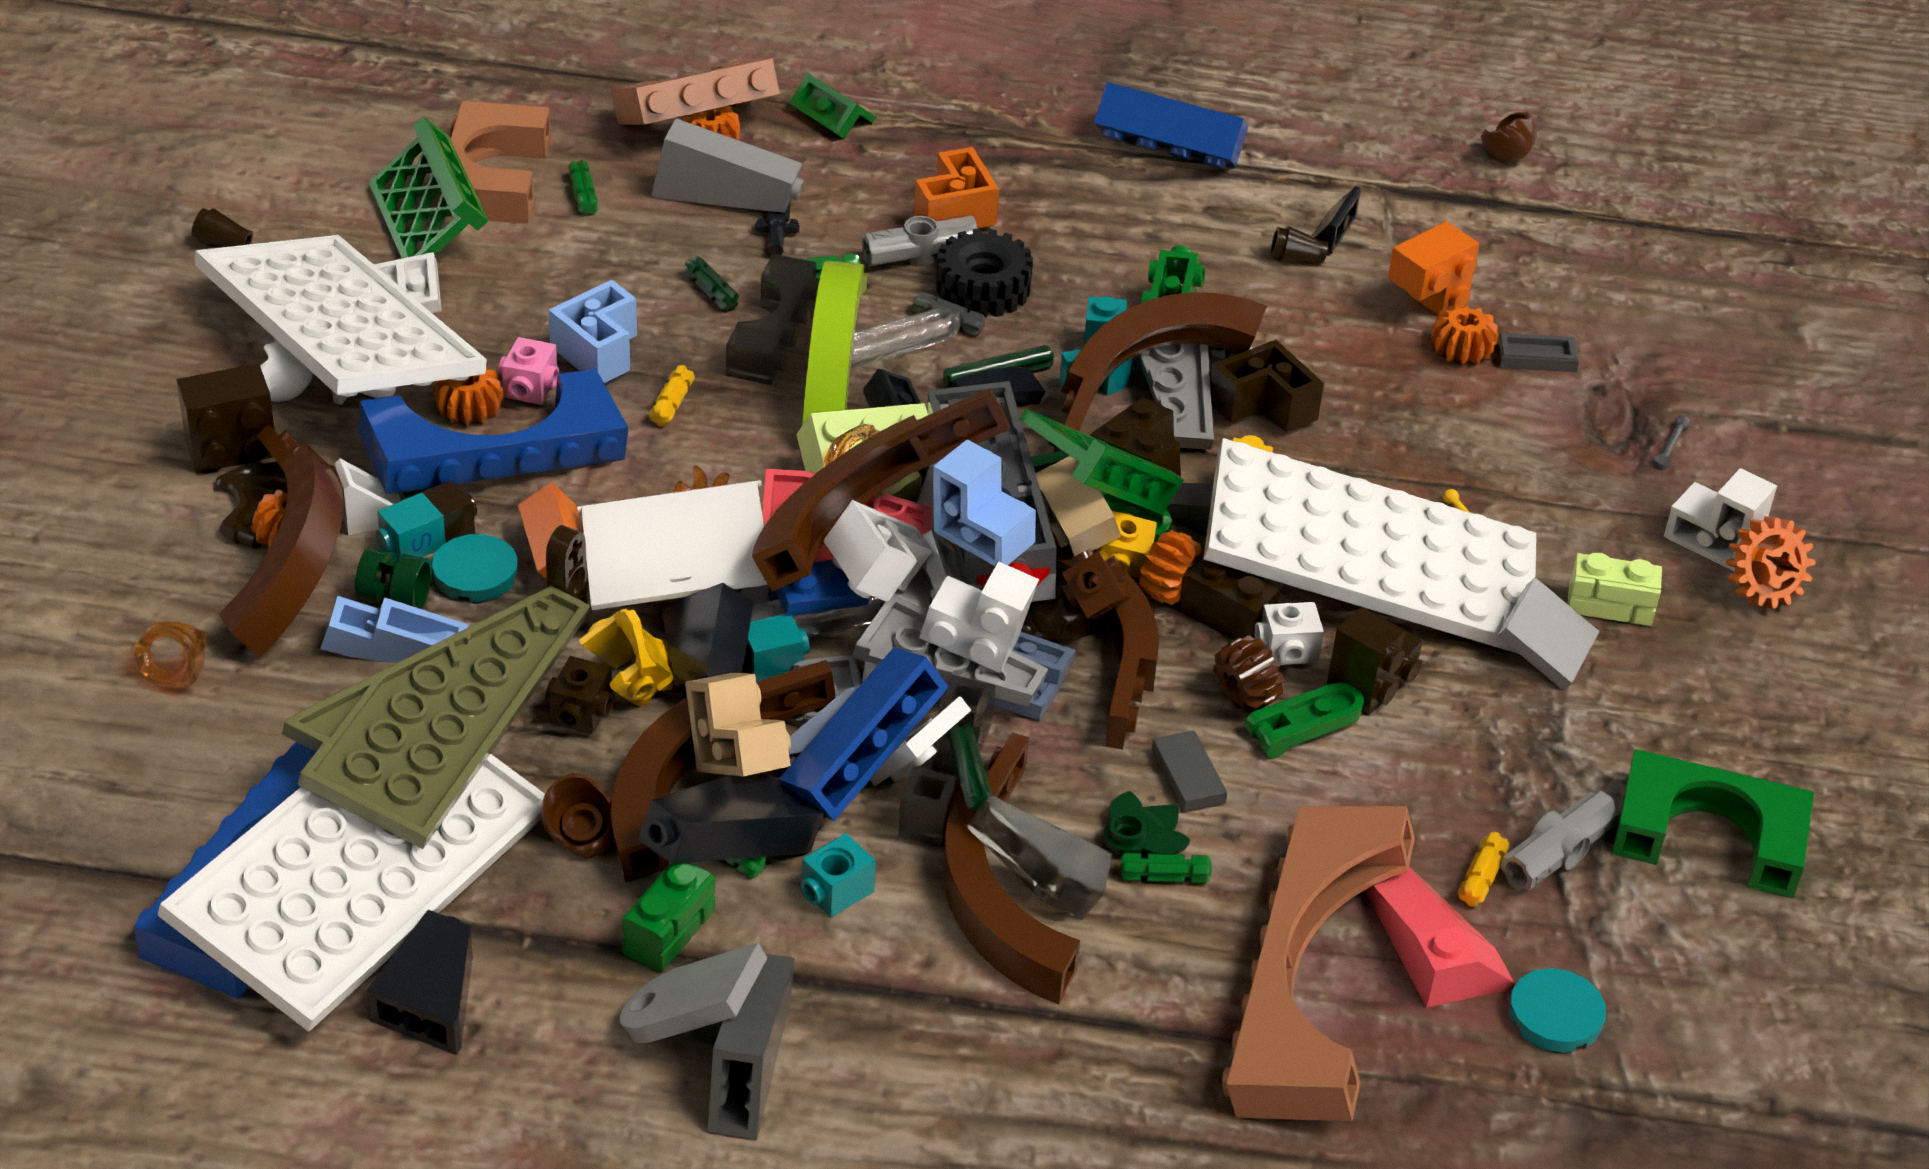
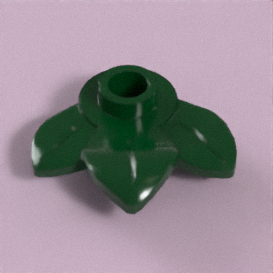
M1131 791L1117 796L1110 803L1108 812L1111 821L1104 829V842L1115 853L1121 855L1124 853L1141 852L1147 854H1178L1189 846L1190 839L1184 834L1175 831L1179 817L1177 805L1142 807L1140 800Z

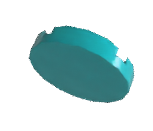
M468 534L453 538L440 546L434 554L432 561V577L437 588L448 597L459 600L458 596L469 597V602H483L501 596L511 589L514 584V578L518 574V557L512 546L500 538L487 534Z
M1547 968L1533 970L1518 980L1511 992L1508 1015L1512 1024L1514 1020L1515 1024L1520 1028L1519 1034L1527 1042L1544 1050L1567 1053L1574 1052L1576 1047L1583 1046L1586 1043V1047L1595 1043L1603 1030L1606 1020V1004L1599 990L1587 979L1571 971Z

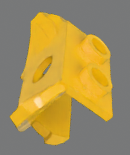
M622 609L609 618L599 620L590 627L586 635L579 639L582 646L614 669H618L636 656V662L624 671H620L609 684L612 690L636 706L642 707L651 703V698L658 691L671 690L675 686L667 641L655 638L645 631L635 610Z

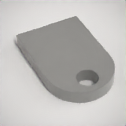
M755 943L672 969L647 983L629 999L621 1011L620 1023L632 1041L636 1043H649L737 1016L763 968L767 956L759 943Z

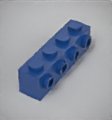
M1110 82L1106 83L1094 121L1099 130L1103 131L1102 136L1107 139L1122 142L1124 137L1136 140V146L1150 151H1156L1157 146L1169 149L1170 155L1183 160H1190L1191 156L1204 159L1205 165L1224 170L1225 165L1236 168L1249 127L1244 118Z
M893 647L778 780L782 785L825 812L824 818L835 821L949 686L927 657Z

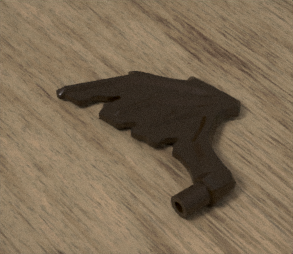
M252 461L216 478L217 488L232 492L237 507L222 521L219 527L221 534L233 543L238 544L241 542L253 549L261 546L260 543L256 542V534L250 528L259 502L262 501L264 494L274 495L276 490H282L288 494L286 476L277 461L260 464Z

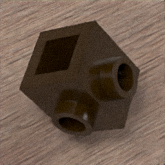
M569 656L558 677H552L546 689L545 701L550 704L551 723L593 734L601 718H607L612 710L614 694L609 685L612 681V666Z

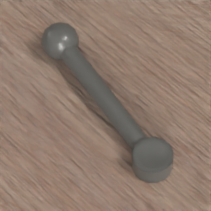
M1680 415L1675 419V429L1663 452L1654 457L1653 466L1656 469L1666 470L1669 467L1671 451L1681 432L1690 426V420L1687 416Z

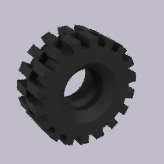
M973 229V234L970 235L966 231L959 232L958 239L950 236L946 239V245L941 244L939 247L936 291L940 293L941 299L967 308V313H970V310L983 314L984 317H988V312H994L996 317L1003 316L1005 309L1012 313L1017 310V304L1023 306L1026 303L1027 297L1030 296L1033 268L1031 251L1029 247L1024 248V242L1020 239L1013 242L1012 235L1006 232L1003 236L997 235V230L989 229V234L982 233L981 229Z

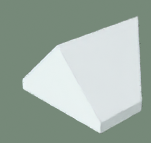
M339 459L334 464L333 469L339 477L343 490L342 519L348 535L378 530L377 511L405 500L403 492L386 494L378 478L350 463Z

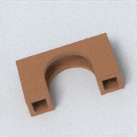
M773 58L740 60L712 66L711 71L660 81H644L610 89L618 125H644L780 94Z
M462 101L458 115H452L451 136L449 138L488 220L528 224L534 204L533 171L490 168L479 165L476 162L493 156L546 158L551 138L550 108ZM442 194L436 195L434 201L439 203Z

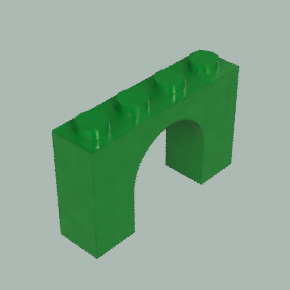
M1635 749L1625 783L1612 854L1657 865L1666 836L1667 825L1671 819L1687 812L1701 811L1714 813L1737 824L1751 841L1753 857L1748 888L1794 899L1805 865L1814 791Z

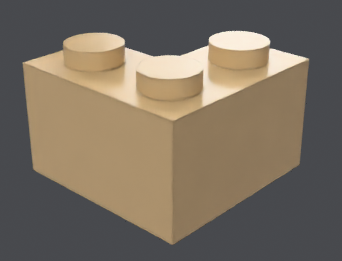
M1069 456L1037 472L1036 477L1053 536L1060 548L1068 545L1075 557L1088 549L1093 551L1121 537L1115 516L1100 490L1084 485L1071 476L1079 462Z
M728 673L685 682L697 772L744 777L791 766L789 756L791 740L786 730L785 721L761 719L759 707L761 704V691L756 683L755 674Z

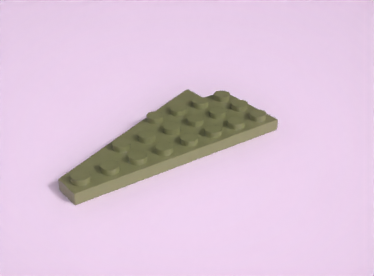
M550 586L287 718L284 722L282 734L316 751L300 772L297 785L424 849L588 615L590 605Z

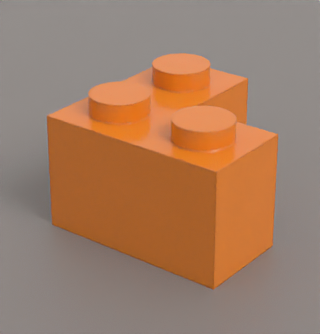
M973 147L938 153L937 176L916 180L914 216H926L935 221L973 216L977 222V229L997 224L999 188Z
M1445 221L1393 247L1388 279L1437 315L1442 310H1449L1451 305L1462 308L1468 303L1471 296L1470 288L1473 273L1477 266L1476 258L1479 242L1448 221Z

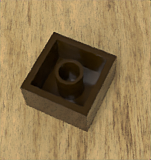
M259 363L176 379L185 443L195 473L274 458L257 438V435L268 424L274 429L270 391Z

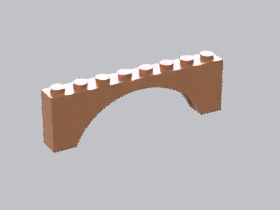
M1299 806L1294 825L1288 826L1286 837L1287 854L1286 857H1281L1279 860L1277 891L1271 892L1269 898L1270 919L1268 924H1263L1261 928L1260 957L1252 962L1250 994H1245L1242 1000L1243 1022L1241 1030H1236L1233 1034L1231 1067H1226L1223 1072V1093L1225 1097H1230L1236 1118L1323 1121L1353 1120L1361 1083L1352 1050L1323 1035L1299 1011L1294 1002L1295 977L1301 957L1308 943L1317 930L1336 910L1369 887L1408 872L1415 838L1407 806Z

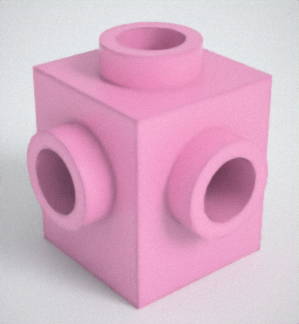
M521 337L517 338L508 356L501 358L498 367V378L503 380V396L505 398L527 403L543 404L548 392L555 390L557 386L559 367H557L556 344Z

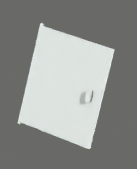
M761 480L578 506V513L582 512L586 540L591 609L598 610L686 597L720 583H724L734 590L768 585L752 558L754 545L764 528L758 487L762 486Z

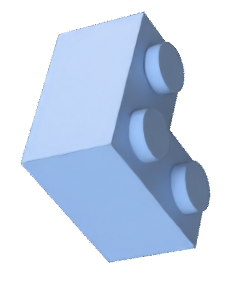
M610 280L549 309L550 343L556 344L557 353L579 371L597 369L604 383L630 371L629 339L637 336L636 298L615 281Z
M967 439L933 466L934 532L995 567L998 562L1009 565L1035 543L1036 510L1001 491V457Z

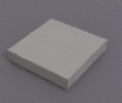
M1535 577L1526 584L1498 636L1564 690L1574 681L1600 631Z

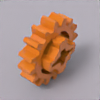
M1765 516L1764 520L1753 519L1750 521L1751 530L1739 529L1737 531L1741 542L1739 544L1730 543L1729 548L1736 553L1735 558L1726 560V565L1735 568V572L1728 577L1729 582L1740 583L1735 593L1738 596L1748 597L1747 603L1767 608H1777L1778 604L1790 605L1792 604L1790 594L1802 596L1804 591L1800 583L1802 581L1811 582L1812 577L1806 573V568L1815 565V560L1807 558L1806 553L1813 548V544L1801 541L1806 531L1794 528V521L1770 516Z

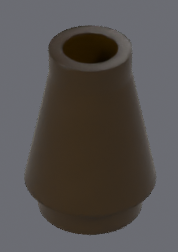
M215 208L211 210L201 209L192 226V236L198 238L200 244L231 247L250 245L253 239V231L242 227Z
M1289 225L1286 228L1277 227L1272 239L1270 255L1277 257L1279 262H1317L1323 264L1328 251V242L1312 237Z

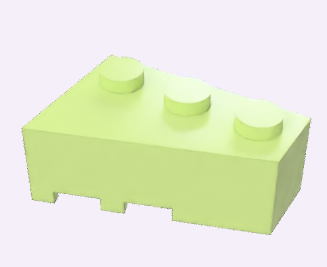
M925 403L811 413L796 434L805 471L817 473L857 444L912 415L915 416L916 420L927 416Z

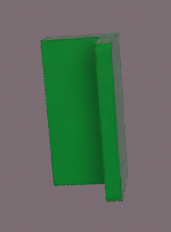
M809 73L806 74L789 104L844 139L860 115L872 123L877 118Z

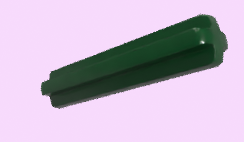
M1042 345L946 368L943 371V383L946 388H952L954 381L997 368L1024 367L1029 368L1032 372L1050 368L1053 365L1054 355L1049 346Z
M955 724L949 730L951 735L949 744L967 808L972 812L980 809L987 812L992 807L990 802L992 792L974 730L968 724L962 727Z

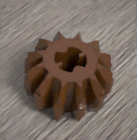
M1250 635L1243 638L1239 637L1222 647L1214 655L1216 664L1213 666V670L1219 678L1217 684L1222 686L1225 691V697L1231 698L1234 707L1237 709L1242 708L1247 713L1268 706L1283 694L1281 684L1285 681L1278 669L1280 663L1275 661L1273 651L1267 650L1261 639H1254Z

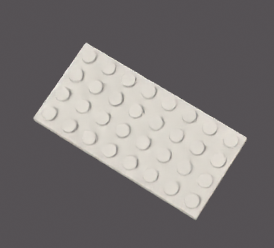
M339 235L195 250V266L336 395L351 397L362 391H392L397 386L411 384L428 386L433 381L446 379L463 381L467 380L469 376L482 375L486 372L487 359Z
M1223 438L1217 453L1204 560L1519 654L1502 640L1498 633L1526 584L1536 577V533L1520 526H1512L1486 518L1480 514L1469 513L1440 502H1433L1410 495L1404 491L1393 490L1370 483L1361 478L1350 477L1325 467L1314 466L1291 459L1285 455L1274 454L1251 447L1246 443Z
M490 754L424 849H421L323 797L300 787L165 899L159 906L158 916L309 1032L395 954L428 909L440 913L541 820V803L545 794Z

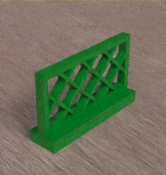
M424 116L413 125L418 137L369 181V185L402 259L414 255L419 241H424V243L414 256L432 252L436 255L469 224L476 230H480L489 221L449 136ZM421 153L418 164L412 165L414 158ZM432 173L427 186H422L426 174ZM408 175H413L409 188H403ZM394 178L391 189L384 190L383 187ZM442 194L437 207L431 208L435 196ZM423 196L419 208L413 209L417 197ZM399 198H404L400 211H395ZM446 216H453L454 219L441 230ZM427 218H433L429 230L423 231ZM414 219L410 232L404 233L408 221Z
M1025 409L1019 418L1021 422L1079 462L1071 475L1078 481L1151 511L1163 514L1184 481L1183 478L1171 470L1115 448L1100 439Z

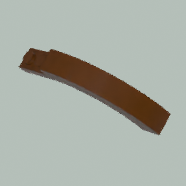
M1181 293L1145 301L1116 315L1100 327L1085 343L1067 374L1061 390L1068 394L1061 411L1068 414L1063 425L1080 431L1089 406L1104 380L1121 364L1140 353L1174 344L1211 345L1236 353L1249 350L1256 337L1267 306L1249 299L1226 294ZM1050 441L1048 442V445L1055 447L1053 452L1062 451Z
M986 389L921 419L916 420L915 416L912 415L889 426L837 457L801 485L769 519L754 545L752 558L771 591L811 575L813 562L824 544L823 540L852 500L861 504L866 503L872 497L904 477L942 460L967 439L978 444L1008 431L1009 422L992 389Z
M269 424L257 435V438L285 473L288 496L284 517L274 542L255 573L231 602L218 614L229 631L259 657L277 641L291 624L318 584L327 567L340 532L344 503L342 486L335 470L305 442L301 445L286 430L279 435Z
M1054 538L1056 544V580H1065L1062 572L1071 568L1069 560L1074 556L1068 545L1060 548ZM1095 549L1093 550V553H1096L1100 550ZM1127 572L1128 578L1124 579L1123 583L1132 598L1097 618L1111 637L1120 661L1108 719L1106 747L1122 750L1127 732L1135 733L1139 707L1133 706V702H1142L1144 690L1154 691L1159 649L1158 628L1154 613L1146 596ZM1097 575L1092 579L1093 588L1098 583Z
M827 660L756 682L761 691V704L759 706L761 719L785 720L825 707L835 699L833 672ZM687 698L675 704L643 732L627 754L615 780L611 798V821L619 866L625 883L665 870L669 866V861L638 841L651 800L670 794L683 773L696 761Z
M1012 732L1003 748L996 747L989 763L987 778L992 792V798L990 799L992 807L987 812L981 809L976 812L970 811L967 808L961 785L952 801L945 835L944 886L955 920L977 952L997 971L1015 984L1059 1005L1077 972L1080 940L1044 925L1012 901L994 877L984 849L985 841L992 826L1026 770L1029 737Z

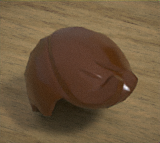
M1528 111L1525 113L1517 112L1505 117L1498 124L1496 131L1488 132L1485 129L1480 137L1489 155L1498 161L1509 163L1527 156L1535 144L1537 130L1534 118Z
M579 773L565 775L556 780L547 789L541 803V821L551 839L558 845L569 849L575 855L582 856L584 859L593 858L596 854L598 856L606 855L614 837L611 821V799L591 778Z

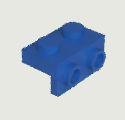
M832 560L814 562L811 575L777 590L771 591L770 587L768 590L770 603H781L786 616L868 606L870 598H863L856 594L848 586L849 579L844 571L839 569Z

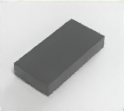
M1498 333L1496 347L1500 368L1577 372L1579 359L1575 337Z
M1195 730L1153 739L1152 751L1184 812L1226 803L1228 792Z

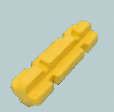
M679 365L676 370L672 371L668 378V383H665L655 401V405L652 406L649 412L650 421L656 422L658 427H665L675 415V409L679 408L688 392V386H691L695 379L694 372L687 370L685 365Z
M1491 832L1489 836L1483 838L1479 846V852H1476L1465 875V881H1462L1458 890L1459 899L1465 901L1469 907H1476L1478 903L1485 900L1489 892L1488 886L1491 887L1500 868L1502 857L1506 855L1509 849L1508 839L1502 838L1500 833Z

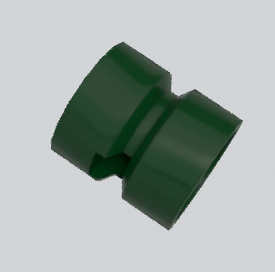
M368 547L364 550L357 567L355 577V597L357 601L381 606L384 598H388L423 609L431 584L432 567L430 559L402 554L397 559L392 551Z

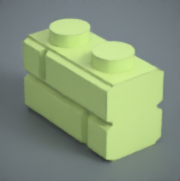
M1577 553L1569 583L1567 604L1580 615L1652 626L1661 594L1662 566L1653 565L1642 559L1633 561L1614 559L1603 553H1592L1590 555Z

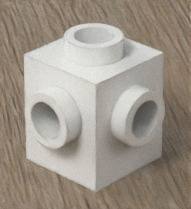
M1315 602L1264 605L1262 620L1260 623L1255 624L1254 635L1255 639H1261L1264 642L1267 650L1273 651L1275 661L1280 663V665L1318 663L1324 631Z

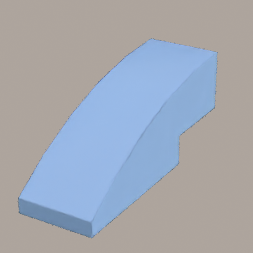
M337 596L320 649L348 657L398 663L468 628L469 624L388 598H384L381 608L378 609Z

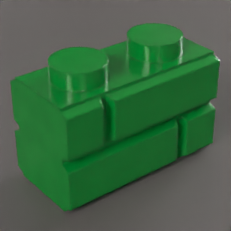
M671 863L622 918V934H624L622 938L623 953L627 957L657 972H663L700 929V924H704L714 913L715 896L713 894L715 893V877L710 872L691 863Z

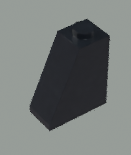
M720 583L663 605L662 617L676 687L686 692L685 682L728 673H742L754 601L728 585Z
M428 909L367 989L370 1021L457 1055L462 1047L473 960L470 925L463 923L455 917L444 916Z

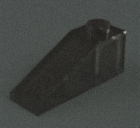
M988 794L977 811L969 818L967 828L1041 901L1082 920L1104 895L1112 853Z

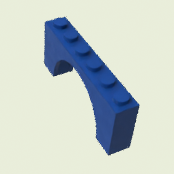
M597 369L558 374L555 398L556 409L542 422L521 431L500 435H472L451 431L421 418L406 405L400 395L360 400L358 434L385 493L392 494L433 488L450 480L455 484L624 460L628 426Z
M295 742L284 756H279L262 781L250 788L245 800L234 813L223 819L218 831L205 846H200L195 851L191 862L177 877H173L167 883L164 892L155 903L139 915L134 925V933L140 959L237 999L242 995L248 985L158 916L159 906L165 899L301 787L297 785L300 772L316 751Z

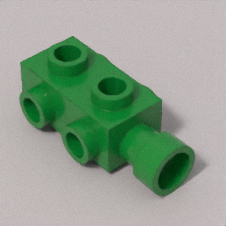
M1181 245L1172 247L1171 251L1160 250L1158 261H1150L1148 281L1153 284L1151 291H1143L1141 303L1167 295L1196 293L1197 287H1203L1206 268L1205 264H1200L1198 253H1193L1191 249Z

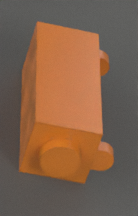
M552 482L518 504L537 571L546 579V548L554 530L558 526L564 525L584 534V528L576 504ZM586 560L587 588H588V587H589V580H588V570H587V560Z

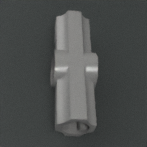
M926 216L911 217L906 220L904 227L862 235L861 246L864 260L868 267L906 261L914 266L930 265L935 262L941 244L946 245L947 238L953 236L958 239V233L966 231L968 235L973 234V229H977V222L973 216L935 221Z
M1603 791L1598 793L1589 792L1563 813L1558 814L1556 811H1550L1545 814L1535 825L1530 837L1502 857L1500 868L1506 876L1507 883L1518 891L1521 889L1531 890L1560 867H1563L1565 870H1571L1579 864L1588 852L1590 845L1617 825L1620 813L1614 805L1613 798Z

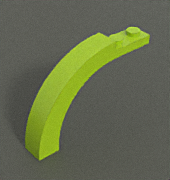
M825 261L823 264L812 324L802 425L811 413L847 410L856 319L861 296L867 289L868 274L864 273V264Z

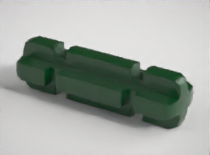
M696 256L693 260L688 259L685 266L687 268L685 273L723 311H728L730 308L738 306V293L701 257Z

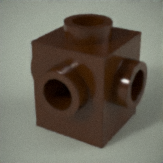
M1088 549L1069 560L1071 568L1062 572L1067 582L1062 586L1066 597L1074 608L1081 606L1086 617L1089 619H1097L1132 598L1123 583V580L1128 578L1127 574L1115 555L1109 558L1107 553L1101 551L1093 553L1092 549ZM1097 575L1098 583L1093 588L1092 579Z

